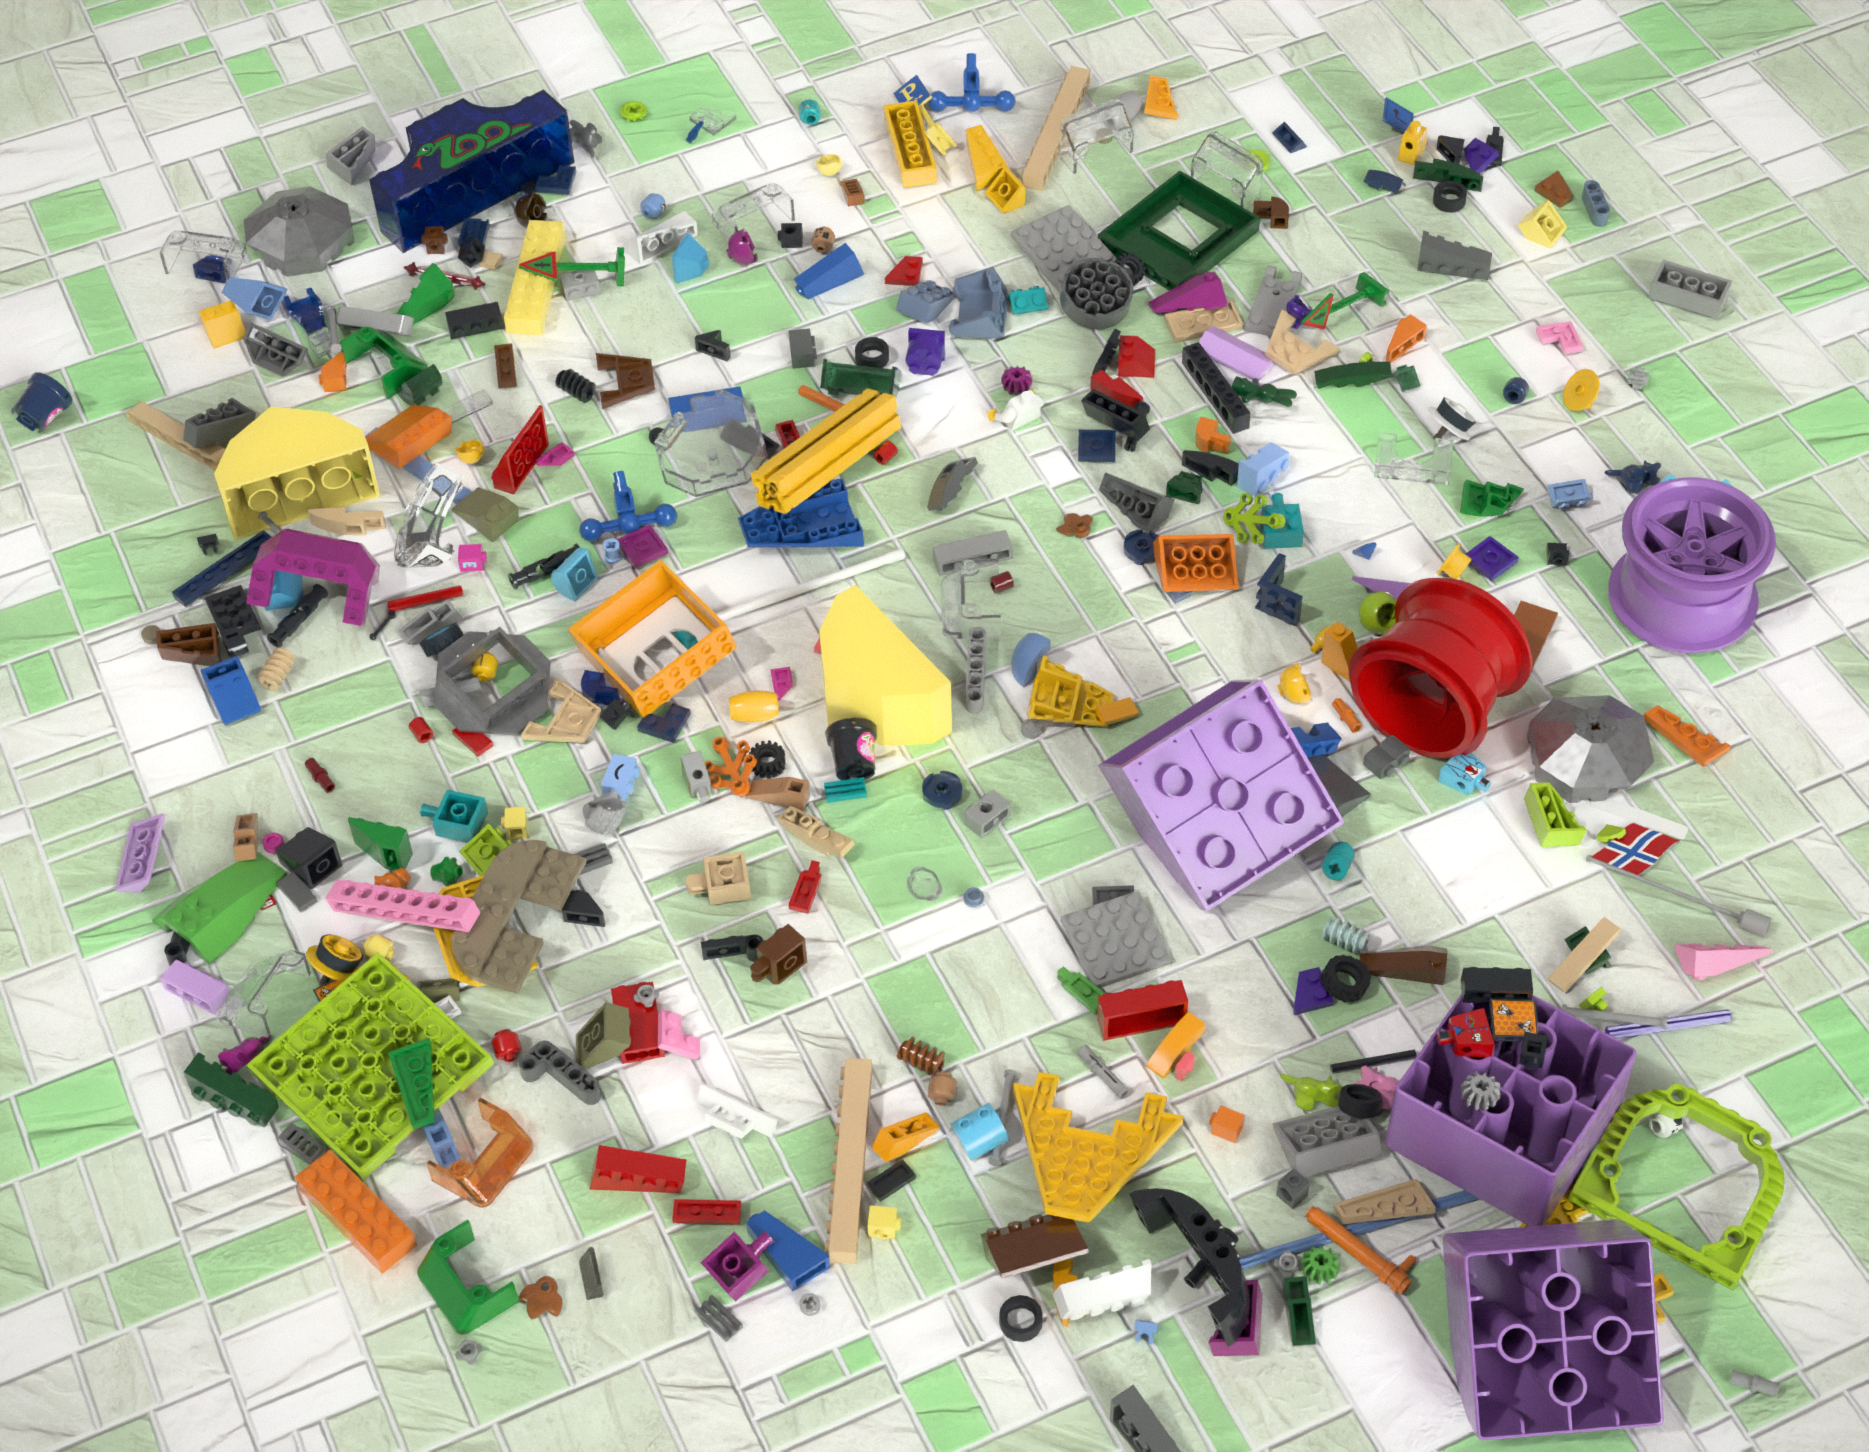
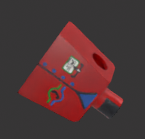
M1484 1008L1451 1017L1448 1023V1030L1437 1032L1439 1045L1451 1044L1456 1056L1492 1057L1494 1041Z

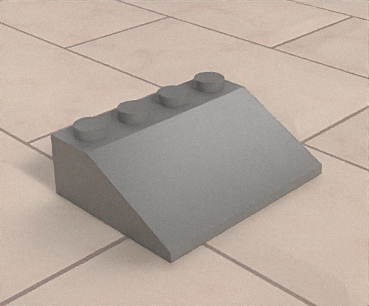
M1339 1106L1273 1123V1128L1291 1169L1294 1168L1303 1177H1309L1320 1172H1328L1338 1167L1350 1166L1353 1163L1372 1160L1375 1157L1382 1156L1380 1134L1368 1118L1349 1116L1343 1113Z

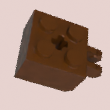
M790 924L776 930L773 936L762 941L756 948L758 959L754 964L750 965L751 978L754 982H760L767 978L772 984L782 983L807 963L805 938Z

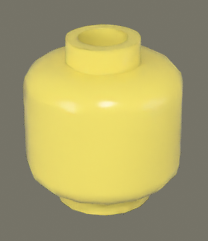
M380 934L369 936L362 948L364 956L368 960L379 952L390 962L395 954L393 941Z

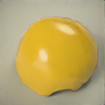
M470 440L461 442L460 448L455 446V452L460 461L466 464H473L483 457L485 448L480 441Z

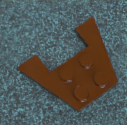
M596 353L598 371L616 369L618 390L600 392L602 409L655 390L651 359Z

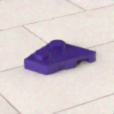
M1476 137L1463 149L1470 169L1479 174L1499 156L1496 149Z
M1320 967L1299 972L1293 1009L1294 1015L1333 1006L1332 996L1325 991L1321 983L1322 972Z

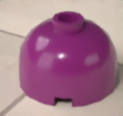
M743 228L733 233L728 240V249H726L728 257L730 259L733 258L740 265H749L758 261L757 253L753 255L755 246L748 232Z

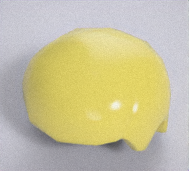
M836 154L820 156L819 161L815 160L819 172L825 176H832L838 173L843 164L840 156Z

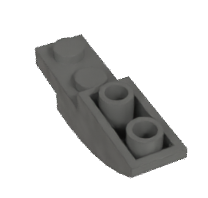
M976 457L949 462L943 468L930 493L927 506L929 511L943 510L947 507L949 501L957 497V493L962 489L960 483L964 480L963 478L973 472V468L978 464Z

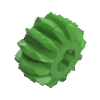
M1322 1245L1319 1247V1250L1312 1246L1310 1252L1305 1251L1303 1260H1301L1303 1276H1309V1282L1317 1280L1318 1285L1323 1280L1329 1284L1331 1278L1335 1279L1338 1274L1337 1271L1340 1270L1337 1254H1332L1331 1248L1324 1250Z

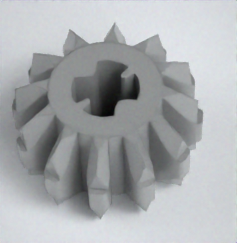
M1476 1071L1473 1076L1468 1075L1461 1086L1462 1100H1467V1107L1474 1105L1476 1111L1479 1107H1482L1484 1111L1489 1106L1494 1108L1496 1102L1500 1099V1083L1495 1082L1494 1076L1487 1077L1486 1072L1483 1075H1479Z

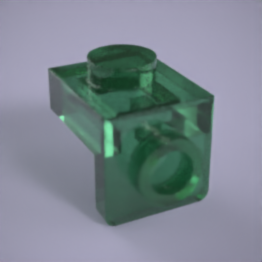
M1407 364L1399 366L1392 374L1393 378L1397 377L1402 392L1421 386L1414 365L1409 367Z

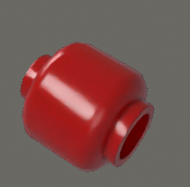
M510 1029L496 1032L494 1034L495 1037L491 1040L495 1057L498 1060H504L505 1063L515 1061L522 1051L518 1034Z

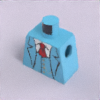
M1461 753L1452 757L1440 769L1438 782L1466 795L1470 794L1476 787L1486 792L1491 785V782L1484 778L1486 765L1472 753L1468 755Z

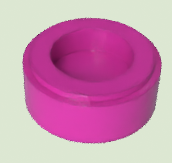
M270 833L264 837L262 843L266 852L276 853V850L284 844V840L280 834Z

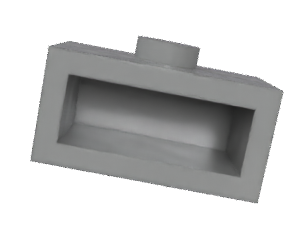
M577 270L559 275L566 301L600 294L599 280L595 271Z

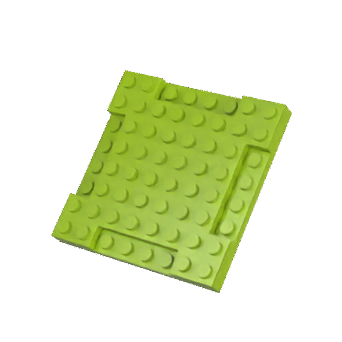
M377 952L250 1061L247 1067L250 1073L277 1099H280L333 1150V1153L353 1173L364 1181L396 1152L395 1147L414 1131L388 1052L427 1038L431 1039L434 1111L440 1108L456 1092L466 1090L494 1065L492 1056Z

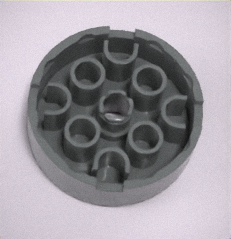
M1100 258L1082 259L1071 265L1065 272L1060 290V304L1065 314L1073 322L1091 329L1109 328L1118 324L1126 317L1133 296V283L1128 273L1113 261L1109 263L1100 260Z

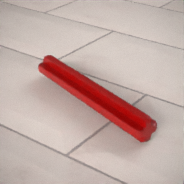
M459 585L387 602L388 610L397 611L463 596V589Z

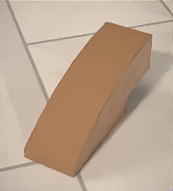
M258 814L237 815L233 830L235 861L256 859L258 851Z

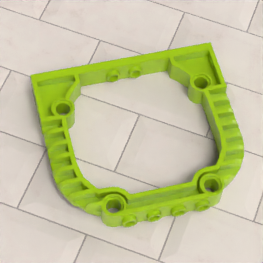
M1673 1084L1667 1090L1654 1089L1648 1092H1640L1622 1103L1592 1153L1568 1200L1603 1220L1618 1219L1648 1238L1651 1241L1652 1247L1733 1291L1783 1196L1785 1185L1784 1171L1778 1160L1777 1153L1770 1146L1772 1138L1766 1129L1762 1128L1757 1122L1740 1116L1737 1111L1719 1105L1716 1100L1702 1096L1694 1088ZM1672 1096H1677L1681 1101L1674 1100ZM1657 1112L1672 1119H1680L1687 1116L1738 1144V1150L1746 1160L1755 1164L1758 1169L1760 1183L1757 1194L1741 1225L1727 1227L1719 1242L1703 1245L1700 1252L1674 1239V1236L1670 1233L1661 1232L1654 1228L1650 1222L1640 1220L1617 1207L1620 1198L1615 1184L1622 1172V1166L1617 1161V1157L1633 1128L1641 1119ZM1753 1139L1759 1140L1762 1145L1756 1144ZM1604 1170H1610L1614 1175H1607ZM1728 1237L1735 1238L1738 1243H1732Z

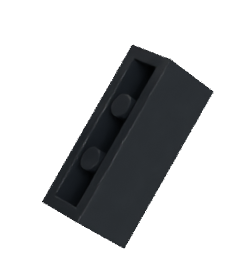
M498 301L445 312L451 339L504 329Z
M1499 967L1463 968L1461 976L1462 1002L1491 1003V999L1531 1001L1533 995L1531 969Z

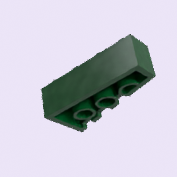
M198 1052L184 1071L191 1095L199 1101L205 1100L216 1109L222 1108L234 1117L240 1116L252 1125L258 1124L265 1128L279 1108L276 1097L252 1082L247 1085L245 1080L234 1072L232 1075H229L222 1069V1065L215 1061L213 1064H210L204 1060L205 1055Z

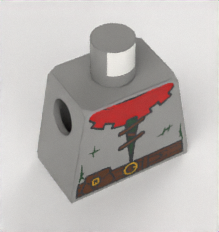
M701 751L682 755V775L691 798L697 797L700 803L709 801V793L711 792L710 777Z

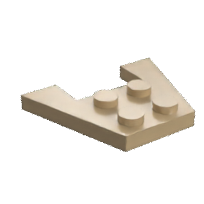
M1282 309L1265 356L1295 375L1338 354L1340 348L1326 339L1317 349L1302 341L1288 331L1296 322V318Z
M557 678L548 693L549 697L561 700L563 703L548 727L529 721L521 734L522 740L584 743L599 720V716L602 714L601 708Z

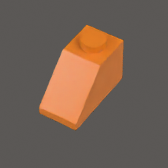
M344 352L337 354L321 368V374L318 375L319 385H323L324 393L346 391L347 365Z

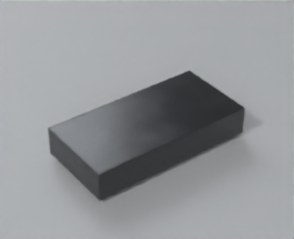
M902 1159L868 1181L867 1187L881 1202L916 1179V1174Z

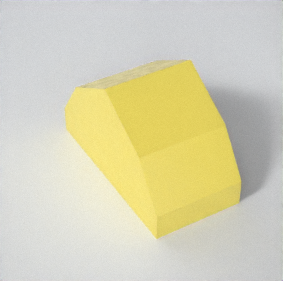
M281 407L268 408L229 441L214 473L229 526L235 540L258 534L263 530H270V527L262 519L259 520L257 518L261 512H267V516L278 527L309 518L308 509L347 507L380 496L369 447L362 429L323 411ZM352 471L361 475L362 477L355 479Z
M856 585L836 595L819 630L828 726L838 720L852 717L871 720L877 727L875 743L883 746L933 744L952 732L951 682Z

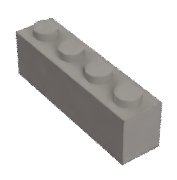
M1006 530L933 547V561L939 576L1013 559V546Z

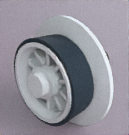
M1443 397L1438 408L1428 407L1431 415L1443 425L1433 437L1434 440L1439 442L1448 430L1462 439L1470 440L1471 437L1467 431L1476 421L1462 404Z

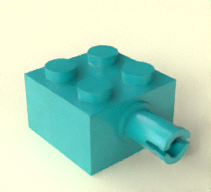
M1274 493L1271 496L1273 505L1262 506L1260 516L1269 517L1274 513L1282 514L1285 517V525L1281 529H1273L1268 524H1260L1261 532L1264 535V549L1302 547L1304 530L1299 503L1284 504L1283 494Z
M446 790L439 807L423 803L420 809V816L433 818L432 823L436 836L468 843L480 832L488 814V809L484 797Z

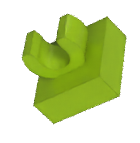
M1601 986L1582 1001L1579 1006L1582 1009H1588L1591 1006L1592 1010L1603 1011L1608 1005L1601 998L1607 992Z

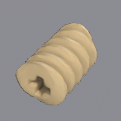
M275 648L269 656V660L266 661L258 673L257 678L260 684L270 691H278L279 686L283 682L282 680L286 678V674L290 672V668L294 665L295 656L285 648Z

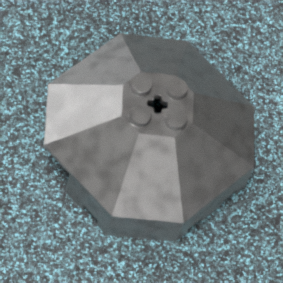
M311 186L276 191L244 219L246 245L250 246L254 251L262 252L266 267L272 270L277 268L287 277L324 271L329 260L335 261L343 253V248L346 245L351 246L354 243L348 204Z
M1611 695L1553 698L1529 724L1527 740L1531 747L1530 754L1532 764L1535 766L1536 782H1550L1561 798L1569 803H1578L1579 799H1590V802L1605 801L1609 788L1619 787L1623 790L1631 787L1654 763L1644 716ZM1596 724L1599 725V728H1598V729H1595V730H1592V729H1591V728H1592L1591 725H1593V726H1595Z

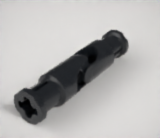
M576 543L570 549L558 551L549 558H543L523 567L519 572L508 574L512 587L516 590L518 586L524 583H531L552 573L580 546ZM538 565L544 573L537 574L536 568Z
M315 584L313 590L308 595H304L290 611V614L277 624L275 631L267 635V640L273 646L281 647L282 642L287 637H290L300 624L315 611L318 603L323 598L328 597L327 590L320 584Z

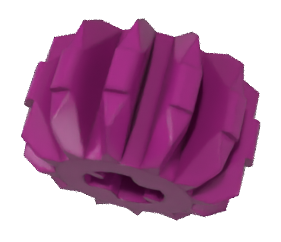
M1018 365L1016 368L1010 366L1009 370H1004L1001 377L1004 390L1008 391L1009 394L1015 393V395L1028 391L1032 384L1030 370H1026L1025 366L1019 368Z

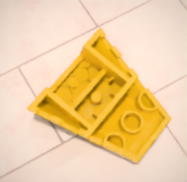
M1043 655L1033 682L1026 711L1027 718L1107 727L1108 725H1102L1095 712L1096 706L1113 702L1115 694L1093 682L1088 683L1084 681L1081 675L1066 671L1063 665L1059 663L1056 665L1048 661L1049 658Z

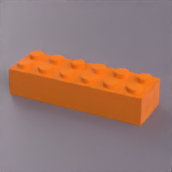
M328 1150L295 1176L298 1188L306 1198L382 1274L417 1246L414 1233L331 1150Z

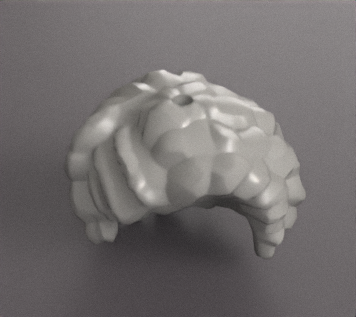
M615 790L601 795V797L583 806V816L586 820L585 826L597 834L605 835L615 831L626 813L625 802L622 801V798Z

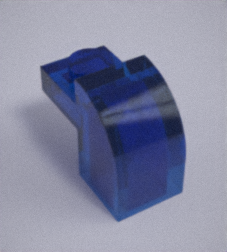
M584 671L581 679V690L585 698L597 706L599 704L608 706L614 698L620 701L618 688L606 686L604 673Z

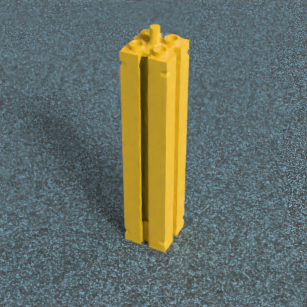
M867 388L862 394L857 395L761 465L758 470L750 473L753 486L758 488V491L755 492L758 506L767 509L774 506V511L787 514L791 511V508H795L894 434V431H898L901 428L899 415L894 412L898 409L895 395L880 394L878 391Z

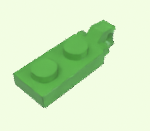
M1064 966L1057 971V979L1062 982L1061 986L1064 990L1096 1015L1098 996L1105 993L1080 972L1071 973Z

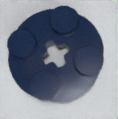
M1141 529L1130 532L1125 537L1123 545L1124 554L1134 561L1136 565H1143L1155 560L1153 542L1158 535L1152 531H1149V533L1143 532Z
M940 771V774L935 775L934 773L929 774L922 784L923 800L934 807L944 810L951 809L961 799L963 794L959 777L949 771ZM943 787H946V791L944 792L938 790V788L942 789Z

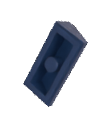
M1285 121L1272 132L1290 153L1307 147Z

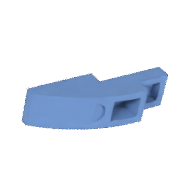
M438 1108L434 1111L435 1123L426 1125L422 1129L443 1175L463 1167L446 1122Z

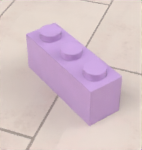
M175 960L161 977L166 991L214 1015L219 1012L231 997L228 985L223 980H216L207 972H200L194 969L187 962L182 963Z

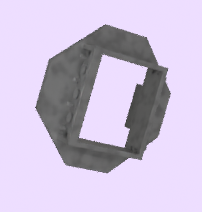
M501 627L488 633L469 631L438 654L434 705L460 732L517 736L526 728L529 721L535 722L547 713L551 661L525 635L507 634ZM500 643L531 676L493 705L482 711L455 684L452 678Z

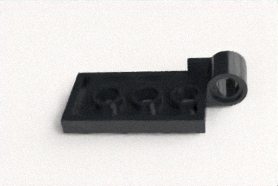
M242 585L205 597L206 604L222 637L229 657L233 658L248 653L249 649L244 635L261 630V627L251 605L246 604L247 596Z

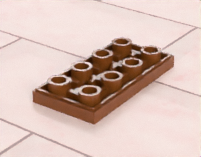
M1521 600L1514 616L1527 636L1532 653L1533 671L1557 619L1558 612Z

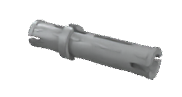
M1083 1045L1077 1051V1055L1088 1065V1069L1091 1072H1095L1119 1099H1123L1129 1093V1088L1104 1064L1102 1057H1098L1088 1045Z

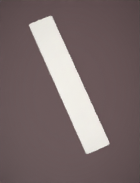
M1607 798L1605 801L1590 803L1591 807L1682 840L1685 839L1689 827L1610 798Z

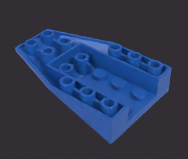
M843 478L829 481L795 508H791V511L787 514L774 511V506L770 509L759 506L738 518L747 547H864L863 530L858 518L854 517L849 505L848 492Z

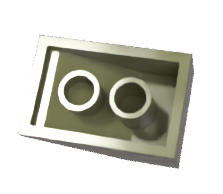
M477 487L452 508V512L491 542H494L519 521V507L505 496Z
M605 1002L576 1034V1063L586 1070L620 1056L630 1046L631 1036H629L631 1019L629 1018V1008Z

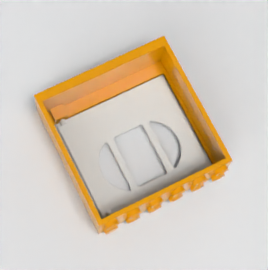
M659 560L568 628L579 652L643 719L737 648L727 625L662 560ZM676 631L689 632L696 637L698 643L687 650L671 633ZM666 637L682 655L661 670L644 652ZM637 658H641L655 673L647 681L640 679L635 673Z

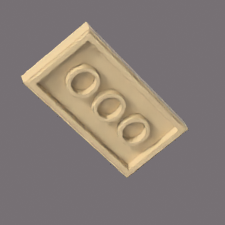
M1232 300L1227 301L1228 306L1217 309L1204 310V307H1196L1194 311L1182 310L1164 314V320L1175 343L1201 338L1204 332L1212 326L1225 332L1244 328V323Z

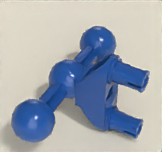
M967 53L966 68L963 71L964 95L946 96L942 91H934L930 94L932 98L927 102L929 108L934 112H942L947 107L961 106L968 112H975L981 106H996L1000 111L1008 112L1014 108L1016 99L1007 90L1000 91L996 96H980L979 70L976 67V54Z
M617 471L613 473L615 480L613 487L614 506L618 518L605 522L588 518L580 524L579 533L584 540L594 542L603 533L620 530L624 534H629L638 530L640 526L657 523L662 527H669L676 522L677 511L672 505L663 503L654 512L637 515L635 513L632 491L627 486L624 471Z

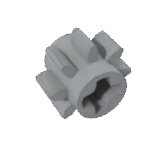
M1636 367L1635 370H1630L1628 384H1632V388L1641 390V386H1647L1649 373L1644 372L1645 368Z

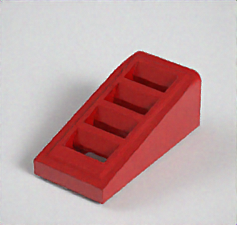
M793 420L775 425V432L784 449L789 446V442L800 438Z

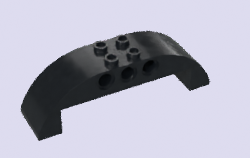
M1160 1188L1133 1191L1129 1195L1140 1221L1149 1234L1173 1220L1226 1295L1207 1307L1217 1332L1226 1345L1230 1347L1238 1339L1246 1325L1251 1303L1249 1286L1233 1239L1230 1235L1225 1236L1223 1233L1225 1230L1218 1219L1214 1221L1209 1212L1200 1203L1183 1193Z

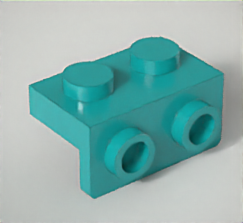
M1033 286L1029 290L1024 291L1022 289H1015L1008 295L1013 315L1048 310L1044 287Z

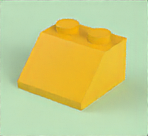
M231 300L198 311L203 328L214 349L243 339L246 330L240 314Z

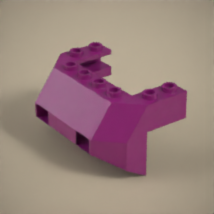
M283 529L261 544L252 566L246 604L261 607L270 606L276 570L349 584L342 622L358 626L366 624L372 586L379 583L380 564L362 543L292 529Z

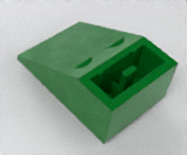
M348 818L354 843L385 869L394 871L404 868L406 870L413 855L407 829L399 826L385 825L381 822H370L362 818Z

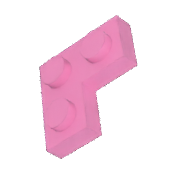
M1571 321L1536 327V334L1541 344L1559 341L1564 354L1582 351L1583 345Z
M665 1009L658 1013V1048L696 1060L700 1056V1038L681 1032L680 1014Z

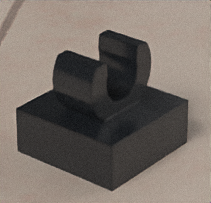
M216 534L197 537L198 545L202 548L205 556L208 555L207 549L209 547L214 549L215 554L218 553L216 545L220 544Z

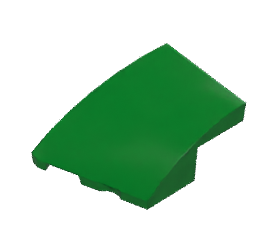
M1466 480L1463 484L1460 513L1473 516L1502 515L1524 491V488L1510 483L1503 487L1489 481L1482 485Z

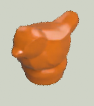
M404 868L394 870L393 873L388 872L383 876H374V885L405 889L404 886H407L408 882L411 881V876Z

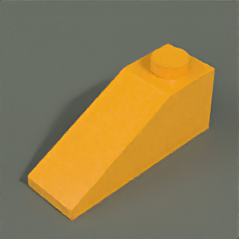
M927 1112L881 1128L872 1149L885 1162L903 1156L938 1131L940 1126Z

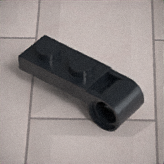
M753 934L702 941L703 960L746 954L750 961L755 962L758 959L757 949L753 948H757L764 940L760 935Z

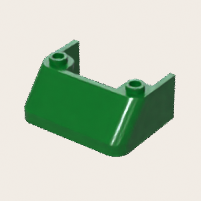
M363 327L339 342L342 348L341 352H344L346 364L373 347H376L390 359V364L394 369L381 377L385 398L387 399L413 384L427 373L426 364L393 336L380 330Z
M468 1219L439 1236L433 1242L417 1269L420 1282L454 1331L462 1335L472 1332L519 1302L513 1282L508 1283L494 1293L482 1284L475 1285L467 1290L446 1261L447 1257L475 1241Z

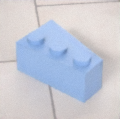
M1270 442L1258 449V454H1250L1248 456L1249 459L1246 461L1240 460L1237 487L1254 497L1260 492H1264L1267 485L1271 481H1275L1278 474L1289 466V452Z

